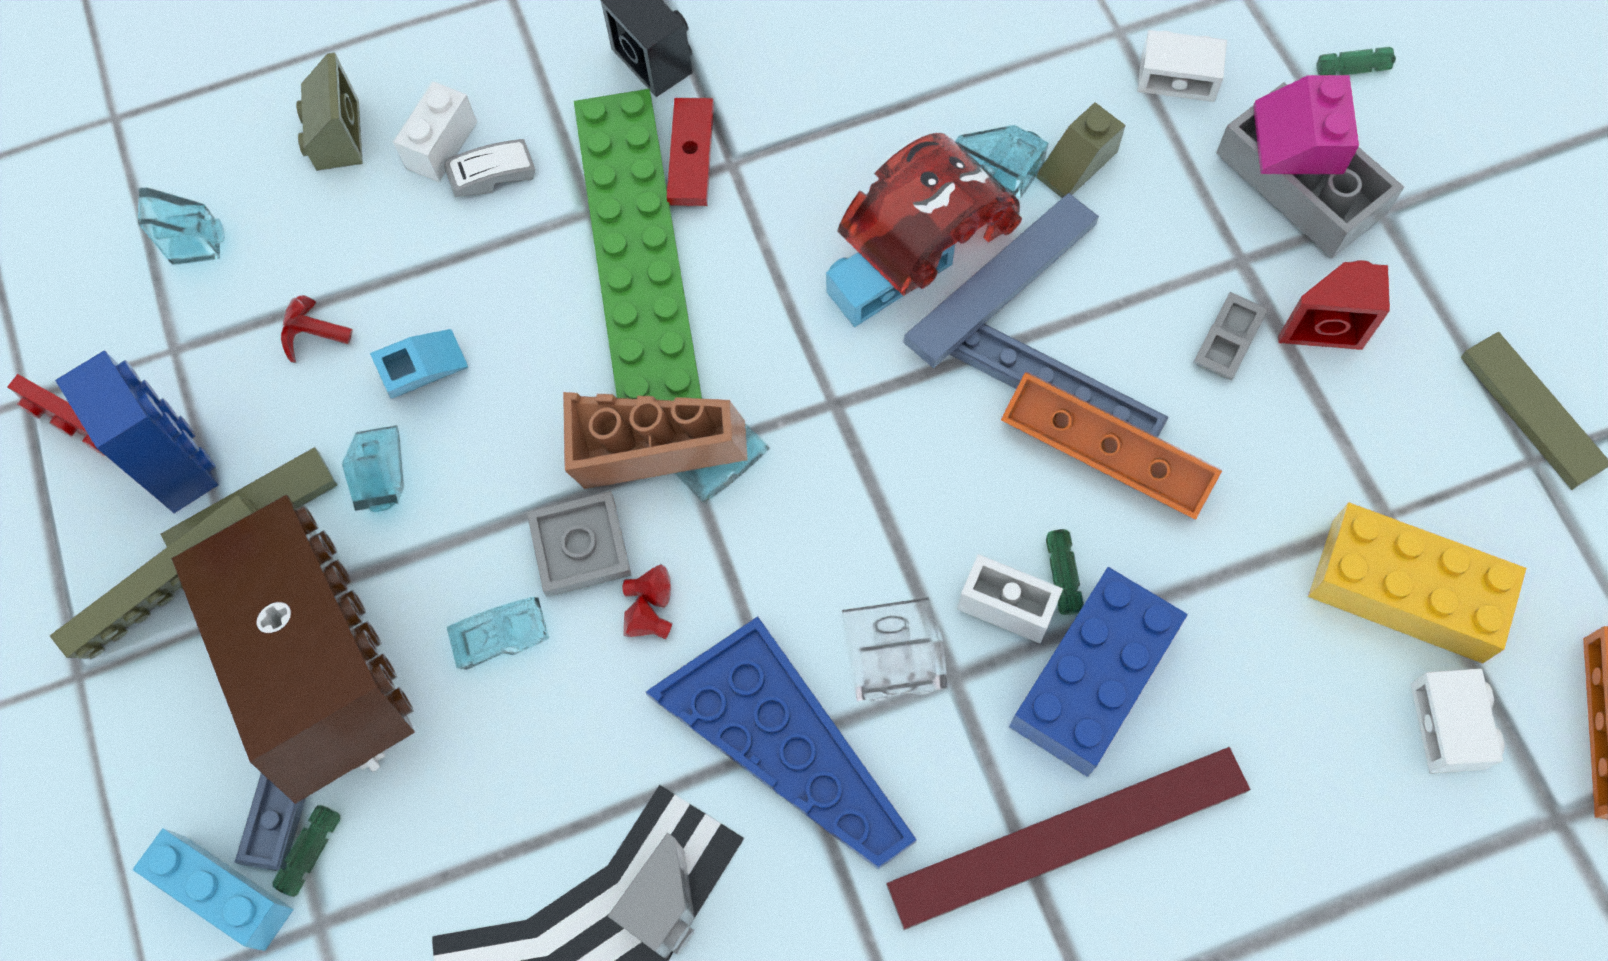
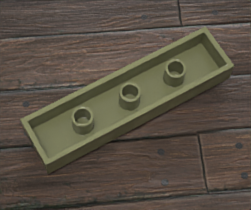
M239 495L234 496L50 635V638L66 658L93 659L105 650L103 646L111 640L115 642L128 633L126 630L134 623L139 624L151 615L150 611L157 605L161 607L174 598L173 593L180 588L183 589L171 558L256 512L258 508L251 500Z

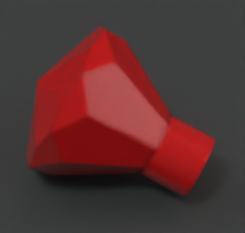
M660 564L647 571L638 579H625L622 585L623 594L626 597L642 596L652 605L665 608L671 596V580L667 568Z
M640 596L624 612L623 636L636 637L654 634L666 639L673 623L660 618L646 599Z

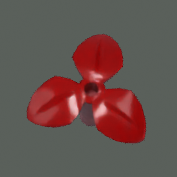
M306 295L292 298L283 318L281 332L282 348L288 360L296 363L293 346L296 334L304 332L349 344L353 332L352 328L305 316L316 304L315 300Z

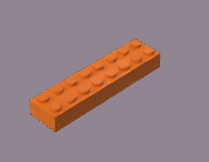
M1029 372L1024 373L1001 418V421L1195 520L1222 473V469Z

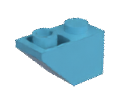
M452 329L412 336L370 353L390 399L468 368Z

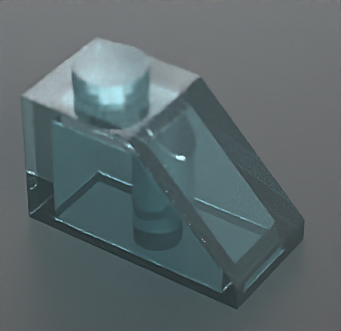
M1016 125L959 135L955 141L953 157L960 159L965 164L964 170L968 172L975 171L978 165L989 176L985 181L1021 199L1044 164L1049 143L1032 131H1025Z
M148 187L139 188L138 224L172 265L220 259V243L224 242L225 239L224 228L220 219H215L205 204Z
M397 425L356 432L342 461V467L355 511L369 509L371 512H380L390 509L399 503L404 488L400 434Z

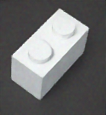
M1148 30L1141 54L1137 92L1215 102L1224 77L1227 40L1211 38L1209 36L1178 34L1170 31Z
M432 81L393 141L406 169L440 182L446 172L444 168L445 160L457 155L477 123L467 94Z
M978 554L962 590L957 610L1040 644L1063 588Z
M1482 669L1426 672L1411 683L1430 774L1486 770L1503 761L1504 738L1501 731L1495 726L1492 713L1494 704L1493 691L1491 686L1485 682Z

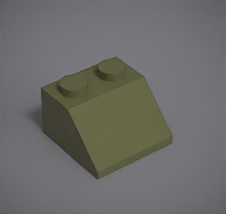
M327 53L301 83V100L296 102L298 117L303 124V132L298 133L299 148L303 156L309 157L316 171L363 164L359 99L336 53Z

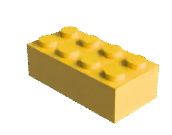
M1348 502L1332 521L1308 597L1483 664L1505 649L1527 568Z

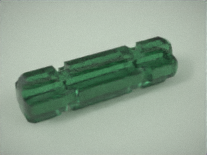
M1390 46L1375 48V52L1371 48L1339 52V56L1336 53L1321 54L1316 62V69L1318 75H1336V72H1339V75L1372 72V68H1375V71L1390 70L1396 62V56L1394 55V49Z
M1067 529L1053 530L1048 532L1046 544L1048 553H1052L1049 560L1054 585L1063 588L1057 603L1058 609L1062 615H1074L1080 612L1084 602L1082 592L1077 591L1080 581L1073 551H1070L1073 546L1071 534Z
M324 805L315 807L308 819L311 822L309 828H303L284 861L288 863L285 870L280 868L272 882V887L285 895L292 897L298 895L306 881L302 878L305 872L310 874L329 840L325 838L328 831L333 833L340 821V814Z

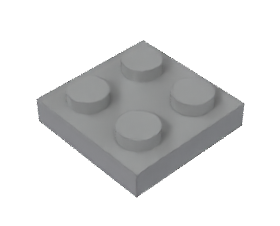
M611 491L527 512L541 584L546 597L632 576L617 509Z

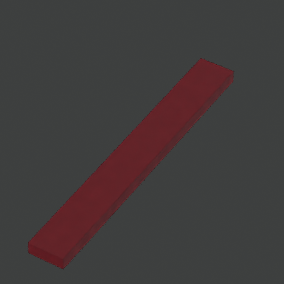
M1227 747L886 883L903 930H907L1245 794L1251 789L1231 748Z

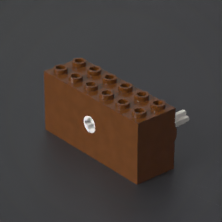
M286 494L171 559L250 763L296 804L353 769L360 767L363 770L368 767L372 772L380 768L378 760L385 757L383 751L414 734L415 731L407 716L414 712L413 707L400 687L395 689L392 680L397 678V674L385 654L379 655L376 647L382 645L377 633L368 621L362 622L361 616L366 613V610L354 590L349 592L346 585L352 582L350 576L339 560L333 561L332 555L337 553L336 547L324 530L317 534L315 530L319 527L308 508L304 505L298 509Z

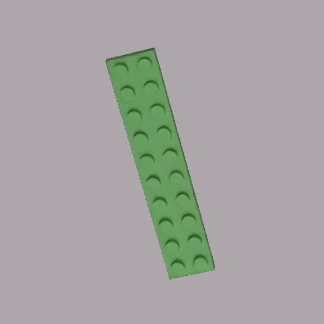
M650 88L574 101L616 396L617 398L637 399V396H654L656 400L674 401L676 397L702 399L669 202H667V187Z

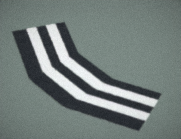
M659 785L606 867L527 920L432 936L434 961H669L674 953L673 951L665 959L609 918V913L668 832L676 838L685 851L695 918L744 838Z

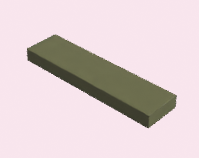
M1499 331L1462 354L1461 359L1571 490L1608 468V458Z
M314 447L160 535L168 547L236 495L251 500L259 510L287 494L295 506L299 508L336 487L338 484L320 452Z

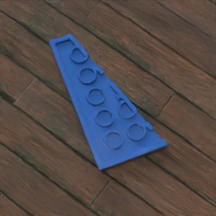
M758 616L645 691L649 698L876 869H880L916 843L917 839Z

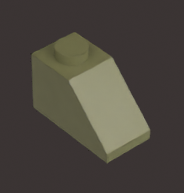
M1094 102L1068 126L1038 171L1036 178L1061 198L1068 193L1073 195L1118 153L1126 125Z

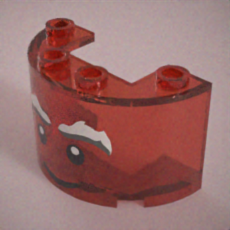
M932 133L911 142L899 150L874 173L879 178L878 181L871 184L867 194L863 191L857 193L847 208L837 232L905 296L917 287L924 289L933 282L938 274L936 268L944 250L957 242L960 244L967 242L978 229L986 224L988 226L983 238L988 243L1001 234L1009 235L1019 226L1022 217L1019 215V200L952 138H949L945 133Z

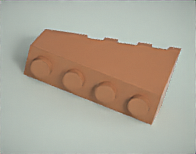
M563 392L565 471L584 489L748 460L745 420L730 400L676 397L674 401L656 400L654 396H637V399L616 398L613 394H597L596 397L580 396L574 392Z

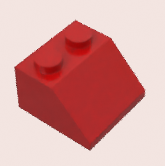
M1365 260L1343 262L1301 296L1278 335V343L1363 350L1390 312L1388 265L1372 264Z

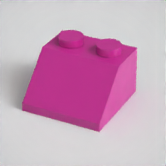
M1307 75L1255 100L1253 104L1260 174L1345 173L1359 147L1350 75Z

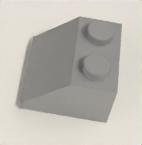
M668 832L608 915L609 918L665 959L668 958L672 951L679 955L695 931L690 927L695 918L685 851L676 838Z

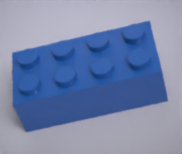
M104 350L55 380L96 448L173 513L178 512L218 486L217 481L210 472L216 466L201 446L198 448L192 440L196 437L192 428L181 415L179 417L176 415L164 398L160 399L145 379L141 381L135 370L126 360L118 364Z
M1107 567L1017 710L1009 728L1086 777H1089L1097 767L1188 614L1112 568Z

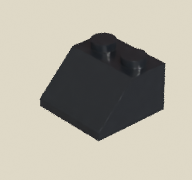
M600 0L611 49L648 89L650 88L655 97H658L692 74L690 60L692 50L688 44L686 33L689 27L685 18L678 10L672 11L662 0Z

